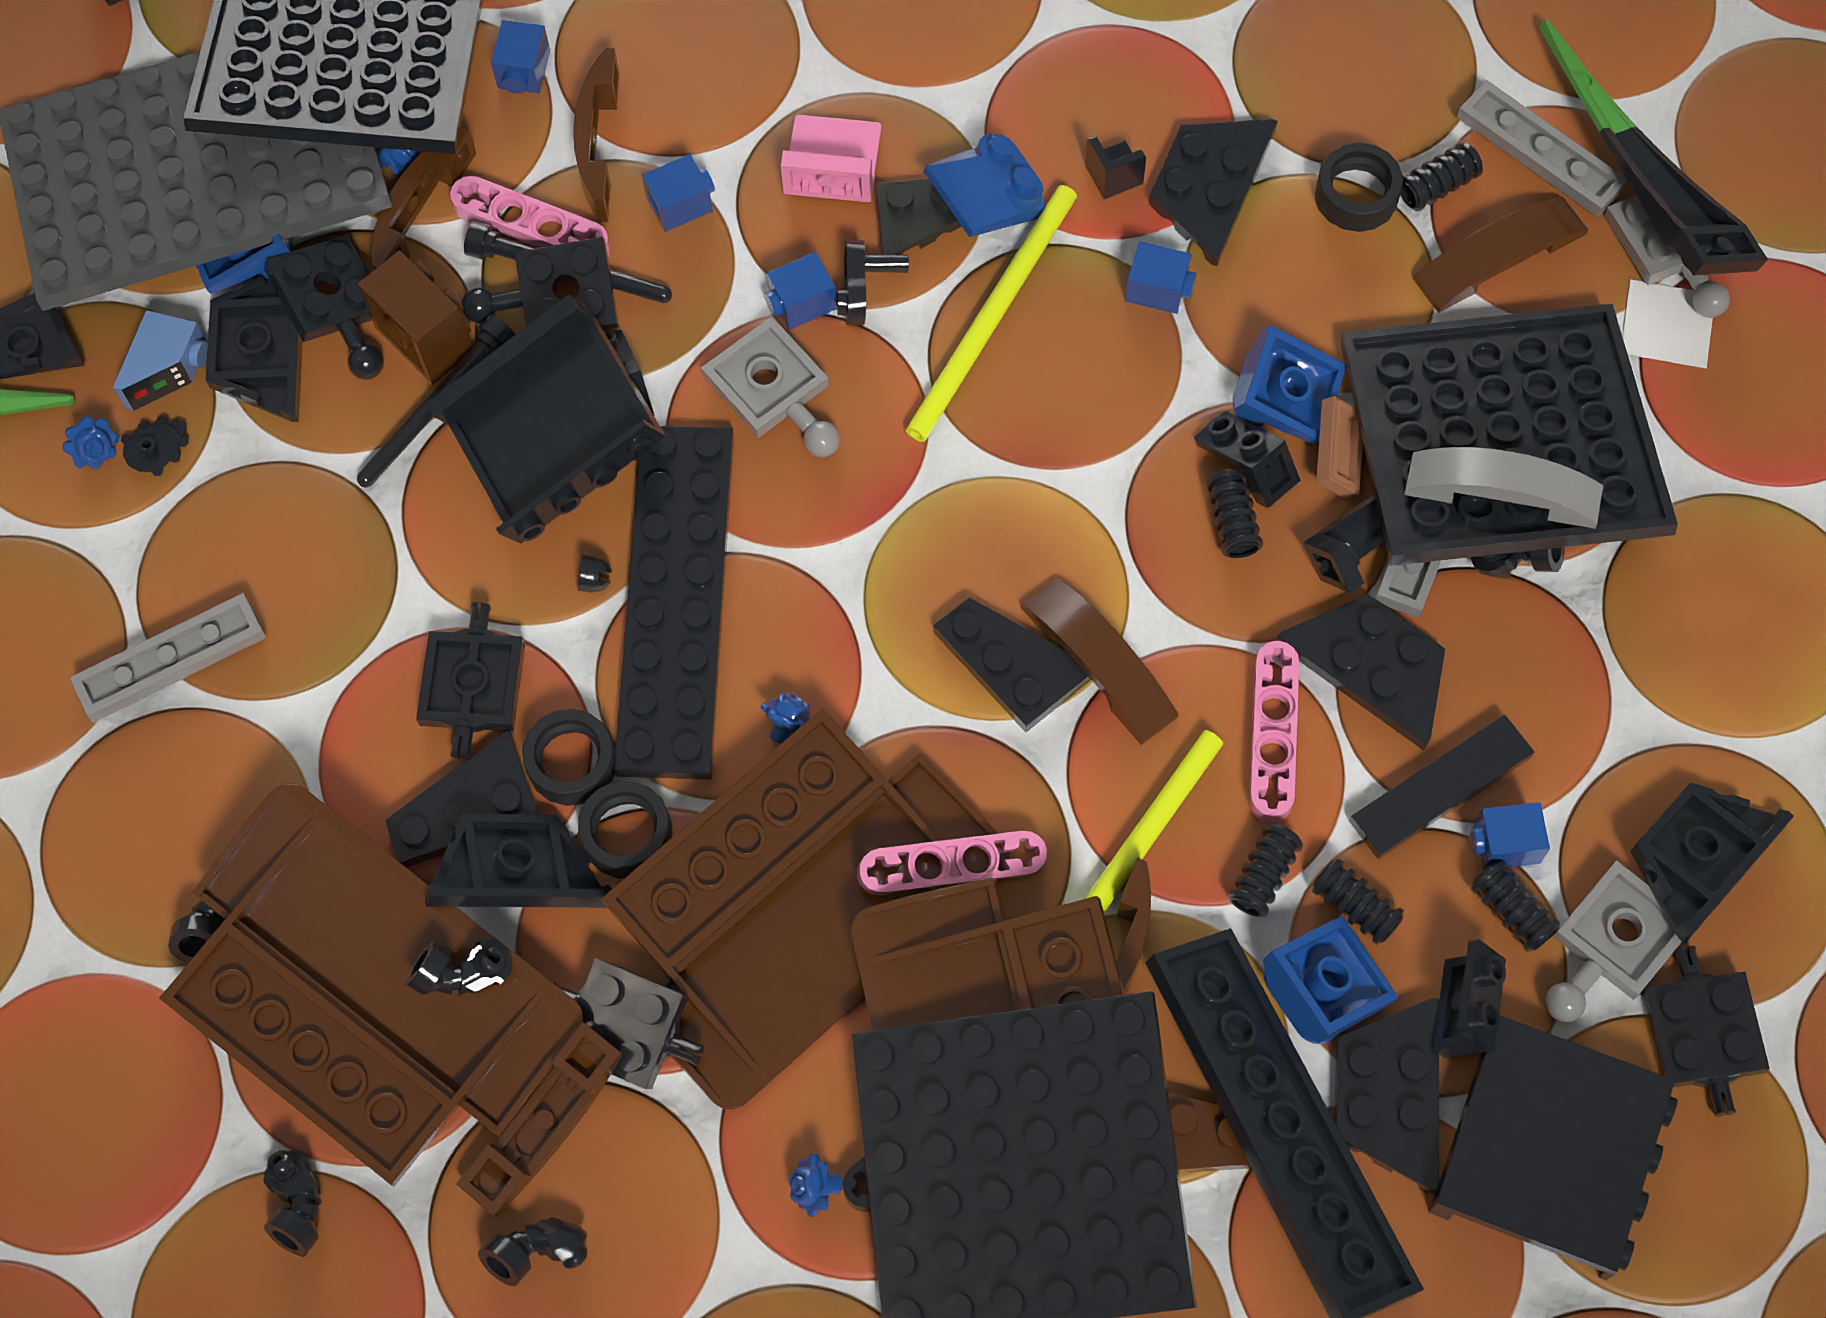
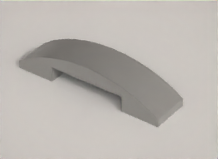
M1451 447L1413 452L1405 495L1452 503L1455 492L1549 509L1548 521L1596 529L1603 485L1571 468L1534 456L1496 449Z

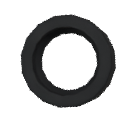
M1356 142L1338 147L1328 154L1320 167L1315 191L1319 211L1330 223L1344 230L1362 232L1378 228L1386 223L1397 209L1403 184L1400 166L1389 152L1373 144ZM1345 171H1365L1377 177L1384 185V196L1375 203L1364 205L1351 203L1341 198L1333 189V180L1337 175Z
M576 709L557 710L540 718L527 733L522 747L523 766L535 790L550 802L565 806L585 804V801L594 792L612 782L615 773V746L604 723L592 714ZM567 733H580L588 736L597 747L598 760L596 766L587 776L577 781L559 782L546 774L542 767V753L551 740Z
M619 781L599 788L585 801L578 817V835L587 857L598 870L615 878H626L672 838V822L663 799L650 787L634 781ZM635 804L643 807L651 815L654 822V834L650 843L643 850L626 856H617L605 850L597 837V826L601 817L610 809L620 805Z

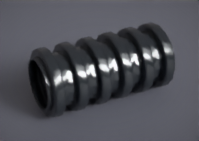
M1462 141L1455 148L1447 149L1444 155H1437L1432 161L1423 163L1421 168L1413 169L1410 175H1402V199L1408 207L1419 212L1424 210L1426 204L1432 205L1437 201V198H1444L1448 195L1449 191L1454 192L1459 189L1460 185L1468 184L1471 178L1476 179L1480 177L1483 173V164L1479 153L1472 145Z
M1224 469L1214 473L1206 480V488L1210 491L1209 500L1213 504L1212 513L1217 517L1215 526L1220 530L1218 538L1223 543L1221 551L1224 556L1229 558L1251 556L1263 546V540L1258 536L1260 533L1259 525L1255 523L1257 515L1252 510L1254 503L1252 498L1249 497L1250 487L1246 484L1247 479L1244 472L1239 469Z
M1264 825L1262 828L1264 837L1257 838L1255 842L1257 850L1250 851L1248 855L1250 863L1243 864L1241 868L1244 875L1236 877L1234 883L1237 888L1231 889L1227 894L1231 903L1248 915L1254 917L1267 916L1269 912L1267 904H1272L1275 901L1276 894L1274 891H1279L1282 888L1283 882L1281 878L1288 876L1290 872L1288 865L1294 864L1297 859L1294 852H1299L1303 848V842L1299 836L1282 825Z
M1342 859L1332 860L1314 881L1312 893L1316 896L1319 894L1324 895V902L1327 905L1335 904L1337 906L1336 912L1339 915L1346 913L1349 916L1348 922L1351 925L1358 923L1361 926L1360 932L1362 934L1370 933L1373 935V943L1378 945L1385 942L1402 922L1404 910L1401 907L1395 910L1391 906L1392 900L1387 897L1383 900L1379 897L1380 890L1376 887L1372 890L1367 887L1368 881L1365 878L1358 880L1355 877L1356 871L1353 868L1346 870L1343 867L1344 861Z
M1497 861L1485 869L1472 882L1470 890L1474 894L1480 893L1483 896L1481 902L1484 905L1490 904L1493 907L1491 913L1494 917L1501 916L1504 919L1502 925L1505 929L1511 927L1515 931L1512 935L1515 940L1522 939L1525 942L1523 949L1526 952L1535 951L1559 930L1560 922L1557 919L1551 920L1547 916L1550 911L1546 907L1540 908L1537 905L1539 899L1536 895L1530 897L1526 893L1529 889L1526 884L1519 885L1516 882L1518 876L1515 872L1509 874L1505 870L1507 868L1505 861Z

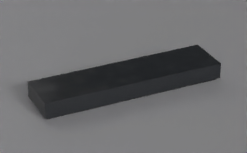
M1503 715L1351 815L1349 822L1377 859H1379L1532 758L1535 751L1508 717Z

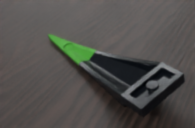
M1545 18L1539 29L1664 245L1681 256L1682 263L1690 270L1693 276L1758 271L1767 262L1768 258L1747 225L1690 179L1632 122L1595 80L1552 23Z

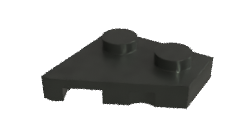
M929 179L877 183L883 254L900 255L916 245L921 249L936 241L939 235L951 233L962 227Z

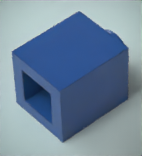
M502 20L491 62L498 88L512 93L532 92L540 94L550 54V46L544 25Z
M691 154L642 175L646 198L665 232L713 211L710 193L715 191L714 183L706 167L698 169Z
M1139 241L1128 277L1125 302L1178 314L1182 298L1191 299L1197 273L1189 271L1192 254Z
M816 252L767 273L769 291L764 293L766 303L774 318L781 315L788 330L837 309L835 285Z
M1541 802L1484 808L1481 810L1474 826H1471L1469 830L1472 852L1474 855H1480L1483 870L1497 861H1505L1507 867L1541 864L1550 850Z

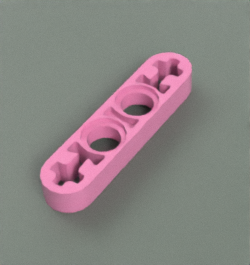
M475 176L463 177L457 180L451 188L450 197L454 211L458 217L467 222L477 221L491 225L493 230L501 235L535 248L603 236L609 257L611 249L608 234L603 226L594 221ZM475 193L479 195L480 201L472 199L468 204L464 203V197L472 198ZM485 205L489 206V212H488V213H487V210H486V206H485ZM509 206L519 207L523 212L517 220L506 222L499 218V214L504 208ZM554 221L562 225L561 231L553 237H544L538 233L540 226L546 222ZM572 230L574 231L575 238L571 237Z
M1272 641L1263 645L1258 651L1254 667L1249 806L1254 817L1261 822L1269 824L1284 820L1291 812L1295 798L1299 657L1291 645L1282 641ZM1273 656L1281 657V664L1285 665L1280 676V685H1271L1273 668L1269 663ZM1268 699H1279L1286 704L1289 713L1280 720H1273L1263 713L1261 705ZM1268 743L1279 744L1286 751L1287 759L1278 765L1268 764L1260 755L1262 746ZM1269 778H1278L1276 782V797L1284 800L1278 802L1276 809L1268 808L1267 801L1259 799L1266 795Z
M1016 831L879 848L870 851L862 858L857 867V879L860 886L866 892L872 895H889L951 887L993 877L996 881L1023 878L1033 875L1044 865L1047 858V848L1040 836L1031 831ZM1019 842H1024L1028 850L1034 849L1035 857L1028 861V867H1023L1021 859H1008L1002 862L1005 871H998L999 853L995 846L996 843H1001L1000 854L1015 851L1019 847ZM979 847L987 853L989 865L985 872L972 873L967 870L963 863V854L967 848ZM932 853L940 860L941 872L937 878L930 880L918 875L915 869V860L919 854ZM899 855H906L905 873L910 883H902L903 873L889 875L885 879V885H879L876 877H868L867 870L875 865L876 859L882 861L883 867H897L901 864Z

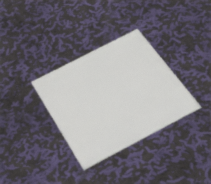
M1630 279L1623 329V340L1628 355L1707 369L1713 318L1703 317L1695 310L1693 306L1694 290L1655 283L1647 285L1646 282Z

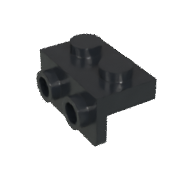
M1480 939L1468 942L1466 956L1445 959L1432 1049L1444 1058L1495 1051L1497 1029L1500 1025L1502 988L1506 978V959Z

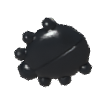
M165 416L157 418L156 424L150 425L148 421H142L138 424L139 430L135 431L132 435L125 434L121 437V442L124 444L123 457L129 467L139 472H151L154 476H161L163 473L162 467L166 466L169 461L174 463L180 461L181 454L177 452L178 447H186L189 444L188 438L183 436L187 431L186 424L178 419L169 423L168 418Z

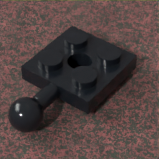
M347 234L266 259L264 270L302 341L306 342L339 331L350 351L347 363L351 373L363 380L377 377L384 367V357L376 346L366 344L357 327L359 324L372 321L357 284L369 275V272L349 235ZM319 281H327L332 283L338 292L326 295L319 292L314 284Z
M603 236L515 252L520 289L492 294L485 288L477 287L468 290L461 300L464 307L462 313L469 321L474 323H483L490 314L495 315L496 311L523 307L527 327L561 301L555 295L558 283L564 279H573L579 284V291L574 298L591 309L601 328L607 330L619 327L606 242Z

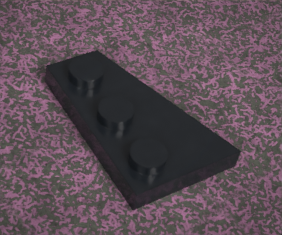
M35 293L0 308V379L85 366L57 307L42 311L36 300Z
M970 597L933 625L934 634L1025 733L1091 681L1088 675L1064 649Z
M509 730L385 820L399 863L407 868L444 855L462 813L538 815Z

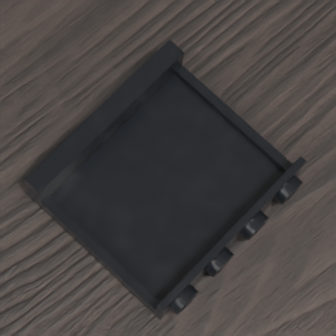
M567 295L426 403L434 418L449 425L503 521V524L497 527L496 530L500 535L520 544L541 535L547 524L559 515L567 514L580 505L582 498L594 489L611 483L617 477V472L633 460L646 457L652 452L654 445L666 437L591 309L570 295Z
M1500 1015L1495 1051L1482 1052L1439 1180V1190L1434 1195L1429 1213L1449 1220L1453 1214L1598 1269L1601 1271L1599 1278L1607 1281L1618 1272V1269L1625 1271L1631 1260L1635 1241L1628 1239L1633 1220L1636 1222L1641 1221L1648 1204L1649 1193L1642 1191L1647 1173L1654 1174L1662 1157L1664 1147L1657 1143L1661 1126L1668 1127L1677 1107L1678 1099L1671 1097L1675 1080Z

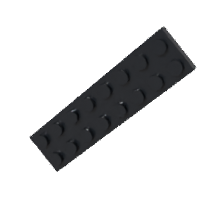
M660 426L666 437L654 445V449L650 454L639 459L614 771L616 777L712 779L734 432L733 428Z
M1229 928L1153 954L1145 964L1329 1318H1366L1423 1291L1424 1288L1232 929Z

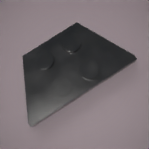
M1262 119L1181 125L1151 191L1149 205L1162 218L1170 220L1175 230L1186 241L1191 238L1206 253L1205 259L1211 265L1218 266L1276 132L1278 123L1276 120Z
M260 276L246 283L240 290L228 291L210 300L206 382L210 389L291 422H299L302 339L270 279L265 281L263 276Z
M1369 594L1286 629L1277 636L1276 641L1288 643L1296 650L1299 662L1423 751L1428 746L1432 734L1445 655L1444 647Z
M1690 782L1637 841L1630 852L1682 942L1686 944L1794 817L1793 814L1779 809L1776 814L1750 807L1749 799L1732 794L1721 795L1715 792L1714 789Z
M462 813L425 898V906L607 908L601 899L612 888L609 884L603 887L599 884L588 869L591 860L580 846L572 842L569 831L557 815Z
M1431 998L1339 1036L1336 1041L1335 1123L1348 1148L1354 1152L1364 1153L1372 1159L1373 1163L1391 1173L1394 1170L1420 1185L1419 1189L1428 1194H1435L1439 1190V1054L1432 1050L1439 999Z

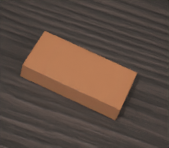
M1332 396L1322 400L1316 483L1345 499L1359 496L1363 441L1356 408L1338 397Z

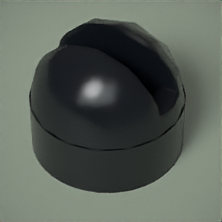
M582 554L578 591L600 592L608 587L611 580L599 577V573L612 572L610 564L604 558Z

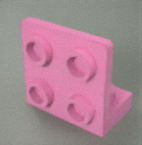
M795 116L790 150H783L781 160L784 194L871 202L882 131L881 124L879 122L818 116Z

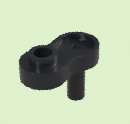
M845 241V288L837 289V315L845 316L846 325H865V272L908 273L909 256L865 254L864 241Z

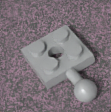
M1637 196L1607 207L1604 216L1647 285L1683 272L1695 291L1693 306L1701 316L1715 318L1722 315L1728 309L1730 295L1726 287L1718 282H1710L1707 275H1692L1690 270L1682 263L1681 256L1664 245Z
M772 316L701 367L703 378L757 438L789 416L805 433L804 445L810 454L819 458H825L837 451L840 445V434L837 428L829 422L817 421L804 407L805 403L829 386V378ZM762 369L773 370L778 375L775 381L767 385L758 384L752 378L756 372Z
M1617 860L1554 935L1556 940L1585 963L1569 983H1558L1550 988L1545 998L1548 1013L1560 1022L1577 1020L1582 1016L1586 1008L1585 994L1601 975L1632 1000H1635L1682 942L1650 886ZM1616 919L1631 921L1637 928V939L1630 942L1619 939L1613 932V921Z

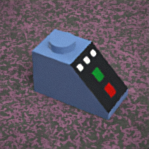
M146 310L113 386L125 409L137 410L193 382L198 368H202L207 361L208 342L198 323Z

